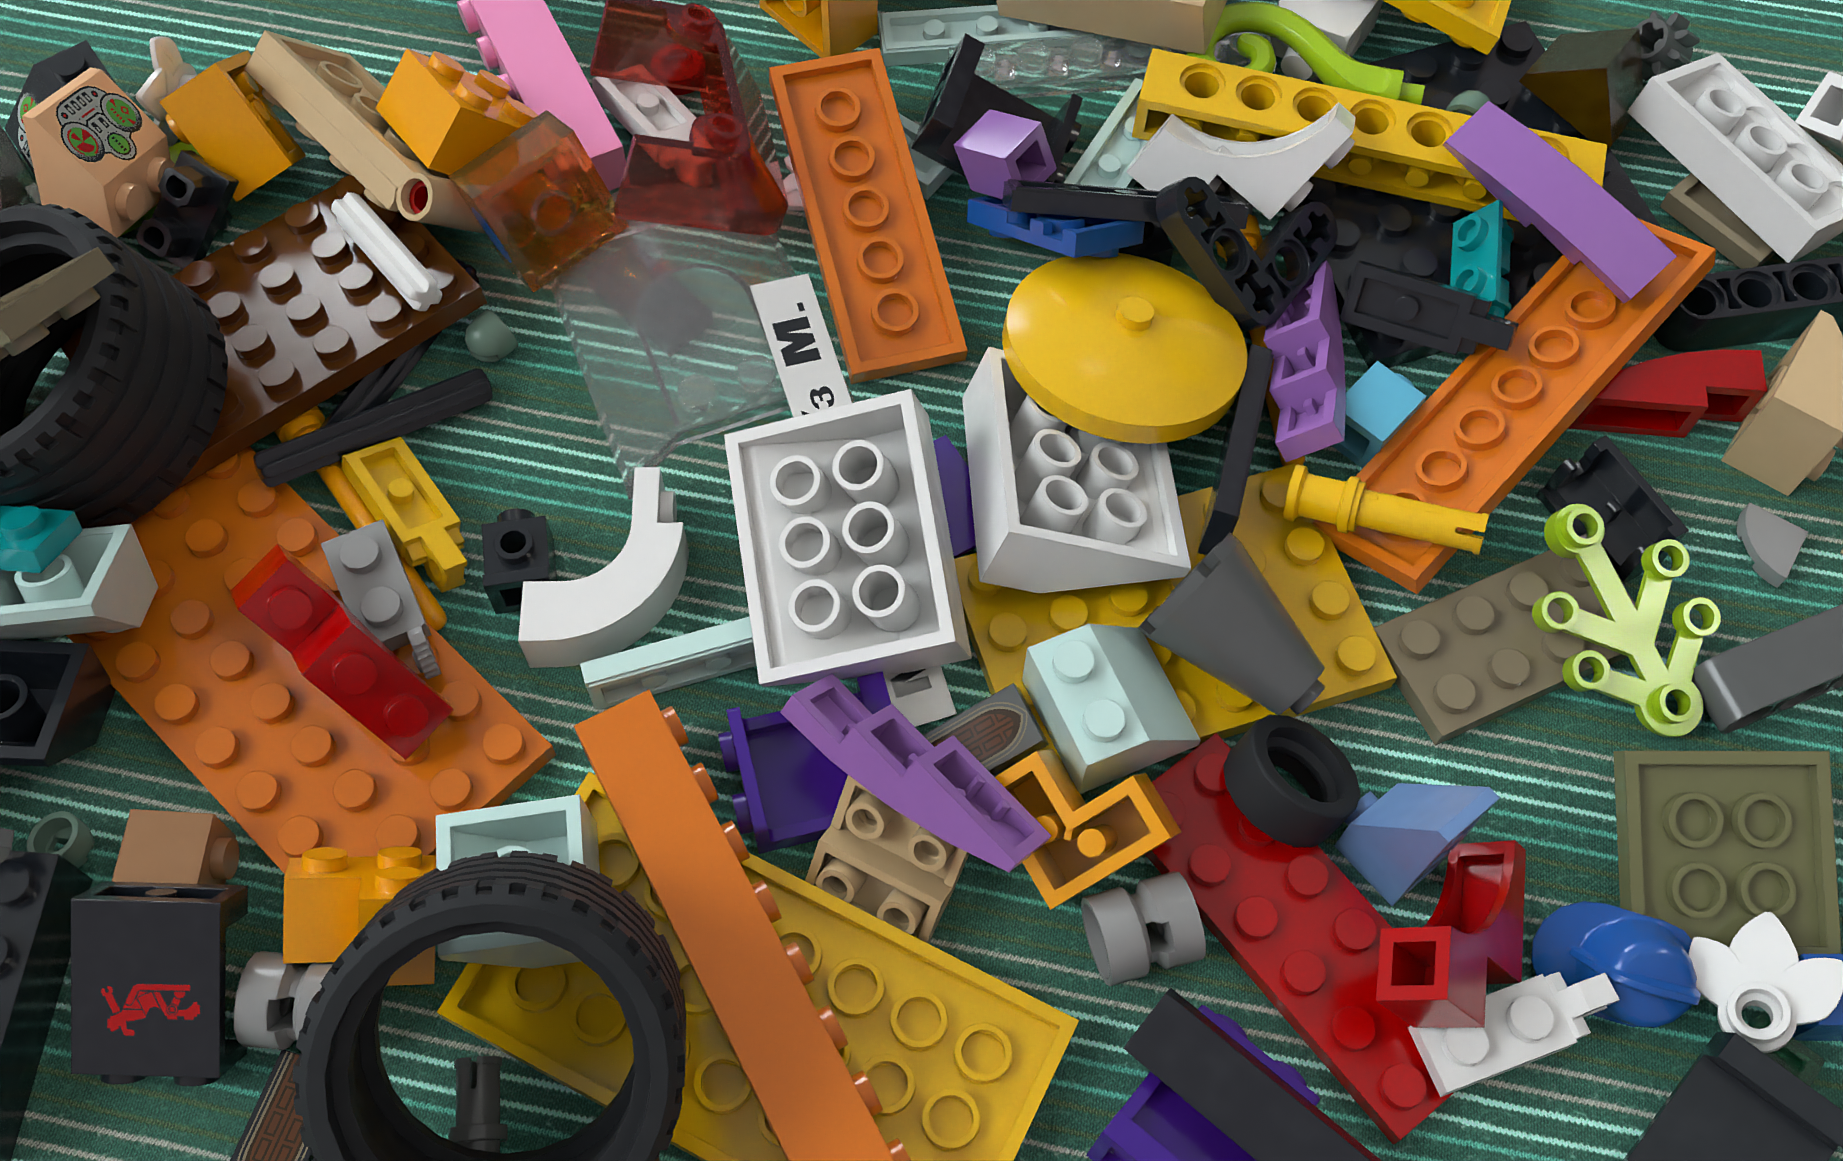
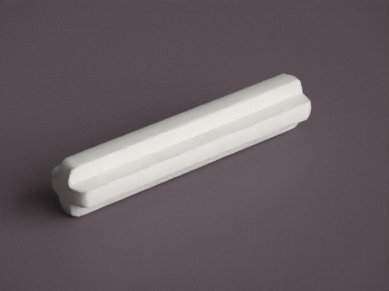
M347 192L343 199H335L333 201L331 211L337 216L336 219L339 225L413 309L426 311L431 304H438L440 302L442 292L437 287L438 284L435 278L360 195Z

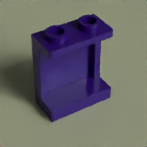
M883 671L857 677V693L853 695L872 714L891 704ZM740 707L727 709L730 731L719 733L718 738L726 773L740 770L744 792L732 795L740 835L754 832L759 854L819 840L832 823L848 774L831 762L780 711L743 719Z
M1204 1005L1198 1008L1201 1013L1313 1105L1317 1106L1320 1101L1319 1096L1307 1087L1304 1078L1297 1070L1284 1062L1270 1058L1248 1040L1242 1027L1231 1018L1222 1014H1215ZM1151 1071L1122 1109L1117 1112L1086 1155L1092 1161H1256Z

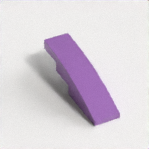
M1490 101L1486 102L1443 144L1497 200L1503 201V206L1525 228L1532 223L1573 265L1581 260L1623 303L1632 299L1677 257L1628 209L1584 171L1533 131Z
M1327 260L1321 263L1281 317L1272 325L1266 326L1263 341L1268 349H1272L1271 354L1274 355L1269 392L1280 409L1275 444L1286 462L1344 441L1346 414L1345 361L1333 273Z
M833 673L792 694L780 711L831 762L886 805L945 842L998 868L1011 872L1052 837L954 735L934 747L893 704L872 714Z

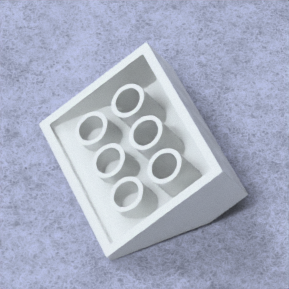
M988 347L962 397L979 582L1041 594L1186 577L1191 570L1167 442L1154 444L1121 442L1084 432L1061 421L1043 409L1023 390L1007 364L1004 350Z
M912 389L724 435L758 679L761 686L817 682L832 673L838 679L857 678L882 671L883 675L907 673L972 659L929 415Z

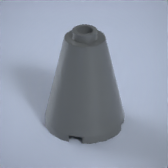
M1231 532L1171 591L1165 601L1160 606H1157L1138 627L1147 638L1276 715L1282 714L1288 708L1296 715L1300 714L1325 688V685L1318 680L1325 669L1324 665L1242 543Z

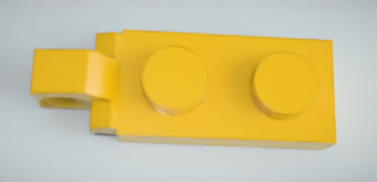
M402 437L343 455V473L375 520H384L401 558L405 557L406 562L412 568L424 564L427 575L442 593L464 585V569L467 566V560L460 551V549L464 548L465 543L460 533L461 521Z

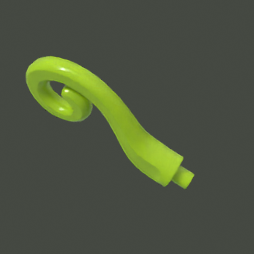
M1247 1L1225 5L1205 55L1186 51L1188 56L1218 62L1214 54L1218 42L1231 34L1242 33L1237 39L1236 49L1240 55L1249 58L1251 61L1244 68L1273 73L1276 56L1272 45L1264 37L1253 34L1261 33L1277 38L1291 47L1324 85L1418 105L1422 103L1425 85L1402 82L1404 71L1369 65L1354 60L1307 19L1289 9L1264 2Z

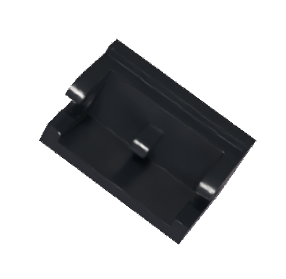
M1607 435L1593 442L1578 462L1574 463L1571 458L1566 459L1555 470L1545 487L1541 488L1536 494V497L1551 514L1571 504H1584L1593 508L1601 516L1605 528L1601 544L1623 585L1644 573L1641 559L1646 548L1666 539L1680 542L1689 531ZM1575 518L1573 521L1575 533L1579 537L1584 534L1587 535L1584 524ZM1660 550L1658 555L1660 563L1668 556V553Z

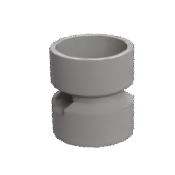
M1172 871L1141 880L1136 886L1135 893L1131 895L1125 889L1116 887L1082 898L1081 911L1088 944L1100 976L1108 986L1147 976L1150 965L1154 962L1163 969L1169 970L1203 960L1206 955L1204 929L1193 894L1180 872Z
M256 952L246 964L236 993L234 1031L237 1041L244 1047L277 1050L289 1048L295 1040H298L299 1031L303 1027L305 1013L311 999L320 991L322 987L320 983L334 962L312 963L310 966L307 963L283 964V953Z

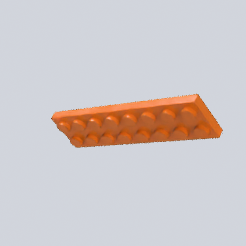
M1638 219L1677 257L1632 299L1625 303L1581 260L1573 265L1562 255L1504 317L1519 323L1513 343L1508 351L1480 343L1476 347L1475 353L1473 355L1469 354L1355 477H1359L1362 482L1367 483V490L1490 515L1715 266L1716 248ZM1319 520L1312 522L1315 527L1331 538L1336 549L1415 594H1418L1458 550L1440 544L1357 526L1355 532L1349 531L1348 534L1338 532L1335 524ZM1457 527V530L1469 534L1474 532V530Z

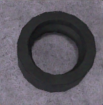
M1268 715L1255 722L1229 751L1223 765L1225 785L1237 808L1255 827L1272 839L1293 847H1315L1326 840L1356 810L1360 798L1357 775L1341 750L1327 736L1313 726L1290 716ZM1273 764L1280 766L1293 775L1306 789L1310 798L1291 787L1276 771Z

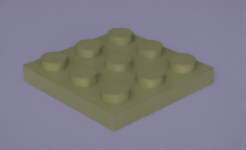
M1613 751L1620 908L1664 920L1684 930L1692 940L1694 937L1708 938L1720 942L1727 947H1730L1733 938L1745 924L1764 912H1772L1788 932L1798 956L1801 954H1842L1829 751Z

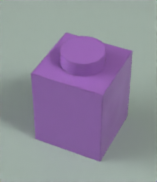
M991 109L954 144L970 189L999 199H1003L1004 181L1016 179L1044 182L1057 169L1041 122Z

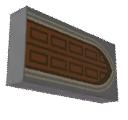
M1014 683L923 735L934 747L954 735L993 776L1049 745L1020 688Z

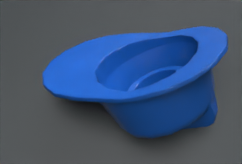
M1581 901L1557 909L1542 921L1533 937L1531 962L1536 976L1543 974L1546 977L1560 972L1567 987L1580 981L1606 973L1620 1000L1607 1005L1605 1010L1592 1014L1594 1016L1631 1027L1656 1028L1674 1022L1690 1009L1692 1005H1698L1701 997L1696 987V972L1693 962L1689 957L1692 939L1684 930L1664 920L1610 904Z

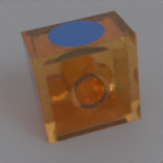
M547 110L448 176L508 269L533 293L629 227L574 130Z

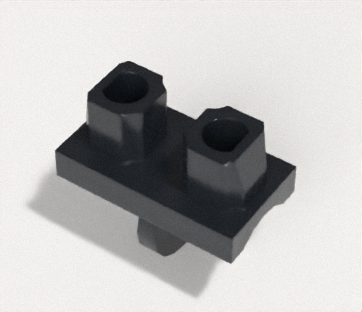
M181 150L174 167L166 168L158 185L161 191L160 200L152 218L143 220L136 236L137 242L157 256L166 258L181 269H184L194 261L203 259L210 248L217 230L227 229L232 220V215L227 208L239 181L210 166L200 155L192 150Z

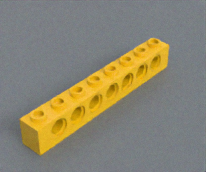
M1152 48L1138 99L1132 132L1133 138L1149 141L1170 115L1174 114L1194 129L1221 139L1240 142L1272 140L1307 127L1325 115L1339 102L1356 117L1354 131L1350 136L1355 143L1336 166L1329 169L1323 164L1312 177L1473 212L1497 200L1443 146L1444 142L1472 117L1470 115ZM1528 128L1602 187L1607 144ZM1503 206V218L1518 221Z

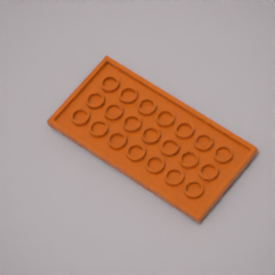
M251 447L245 448L175 490L147 514L130 523L158 585L156 594L141 626L117 633L99 631L66 636L73 643L90 644L111 679L110 684L284 874L286 873L289 858H302L304 851L314 848H340L348 852L347 857L377 856L379 850L387 847L409 846L420 849L422 855H436V815L500 806L556 756L553 746L428 622L427 625L432 635L427 638L439 665L440 675L427 680L424 673L420 672L412 655L414 650L411 644L392 652L445 698L454 710L407 760L301 675L291 653L238 611L230 591L279 543L326 583L344 604L321 543L340 535L286 482L275 487H267L256 471L253 459L256 452Z

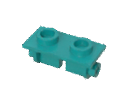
M1498 199L1453 223L1450 286L1478 293V297L1491 300L1492 303L1488 314L1504 318L1511 311V304L1509 303V281L1501 276L1510 272V248L1514 238V231L1508 226L1507 220L1503 218V201Z

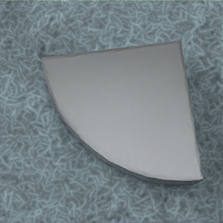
M1750 502L1740 512L1737 521L1736 532L1740 541L1743 540L1748 554L1755 562L1752 568L1762 579L1778 588L1787 579L1808 531Z

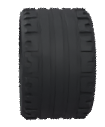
M29 203L24 206L16 205L0 210V297L96 247L102 251L116 271L93 286L101 296L96 302L66 320L61 318L47 327L50 333L28 349L15 356L9 354L0 360V506H35L39 509L74 511L82 529L130 524L155 508L176 489L196 465L211 439L223 407L228 380V355L225 352L226 342L224 334L220 332V323L217 317L211 313L209 305L197 293L86 216L73 209H64L60 205ZM84 326L79 345L65 374L45 401L22 421L27 399L40 373L57 350L71 338L74 330Z
M512 850L509 857H498L497 851L482 853L480 856L465 857L452 861L448 869L440 871L436 868L408 884L374 915L336 959L321 981L322 987L311 999L305 1013L303 1027L299 1031L296 1048L301 1050V1055L293 1064V1082H295L296 1095L293 1099L295 1114L303 1117L304 1125L299 1132L304 1147H309L314 1157L312 1161H659L660 1151L667 1150L671 1142L682 1106V1089L685 1085L686 1009L684 990L681 989L679 983L680 972L664 934L658 935L655 932L654 919L625 889L619 893L615 888L611 887L613 880L604 874H598L586 868V865L572 860L571 865L557 862V855L547 853L541 855L528 853V851ZM505 932L537 937L571 952L601 977L619 1002L633 1040L634 1062L619 1093L595 1120L574 1135L538 1150L512 1153L475 1150L436 1134L412 1115L393 1089L381 1058L378 1027L384 990L391 975L424 950L464 935Z

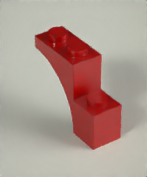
M279 543L230 591L238 611L291 653L304 678L405 760L454 710L445 698L420 678L362 624L338 599L326 583Z
M1516 840L1458 844L1448 855L1443 889L1434 913L1424 927L1381 928L1376 1001L1412 1027L1484 1028L1486 984H1517L1522 982L1526 850Z

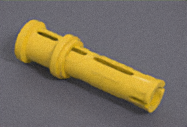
M1297 464L1295 466L1287 491L1284 520L1294 522L1298 516L1335 524L1337 531L1348 534L1349 531L1355 532L1357 526L1473 552L1475 555L1480 554L1484 537L1460 532L1457 530V527L1485 533L1489 514L1487 513L1479 514L1366 489L1367 483L1362 482L1359 477L1350 476L1347 481H1341L1310 474L1307 466Z

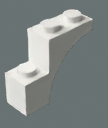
M1338 102L1317 121L1297 132L1272 140L1240 142L1210 136L1194 129L1174 114H1171L1136 154L1126 172L1147 190L1160 191L1165 186L1184 178L1198 177L1204 180L1214 193L1222 183L1216 177L1218 175L1265 217L1271 220L1282 207L1291 212L1302 202L1313 187L1309 179L1323 164L1332 169L1349 152L1355 143L1350 136L1354 131L1356 117Z

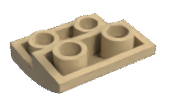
M848 775L832 823L818 841L805 881L929 944L970 853L945 842L886 805Z

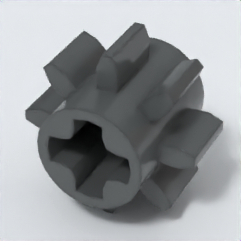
M1652 11L1649 19L1642 21L1636 27H1631L1639 28L1643 80L1647 81L1653 75L1656 76L1692 63L1690 60L1693 54V46L1700 42V38L1687 30L1690 21L1679 13L1674 12L1667 20L1658 12Z

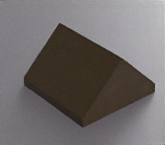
M1639 28L1560 34L1523 75L1519 82L1590 141L1607 144L1608 150L1633 117L1627 111L1643 90Z

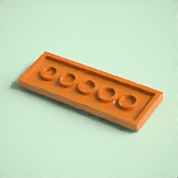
M880 48L769 67L771 90L851 384L965 361L968 349Z

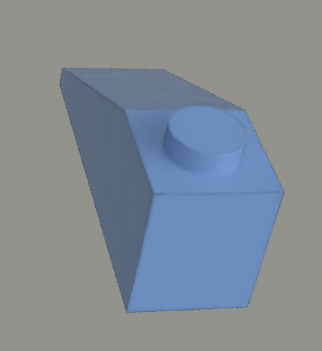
M1397 783L1380 799L1369 791L1359 799L1356 810L1344 821L1348 827L1334 846L1375 890L1393 906L1441 864L1500 797L1490 787Z

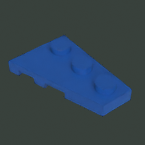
M984 196L968 199L967 222L989 229V235L1000 238H1016L1073 258L1087 255L1105 258L1118 256L1119 248L1143 243L1145 225L1143 221L1012 212L1004 205L1002 199Z

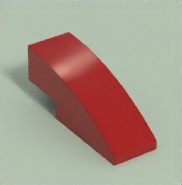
M1728 349L1687 352L1647 360L1620 370L1567 429L1685 438L1699 419L1742 423L1767 392L1761 350Z

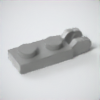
M381 519L321 543L344 605L391 651L411 644L414 650L412 655L419 671L424 673L427 680L440 675L439 665L427 638L432 634L384 520Z

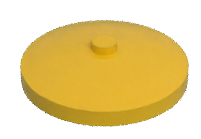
M1118 253L1116 257L1107 258L1088 255L1077 258L1065 256L1038 267L1021 281L1012 294L1002 331V345L1007 364L1017 382L1037 404L1056 418L1077 429L1102 438L1121 442L1166 443L1182 440L1207 430L1216 424L1233 405L1247 369L1246 343L1238 323L1231 313L1213 300L1202 284L1172 267L1129 254Z

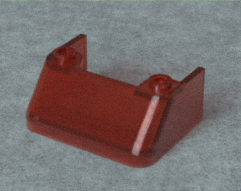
M606 0L590 66L591 76L700 91L705 115L693 121L689 133V141L638 134L633 135L614 207L615 218L754 235H771L779 231L789 203L761 92L722 23L709 8L696 3L681 5L657 0Z

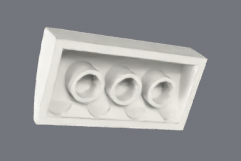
M1719 53L1651 77L1627 111L1787 263L1803 257L1843 232V165Z

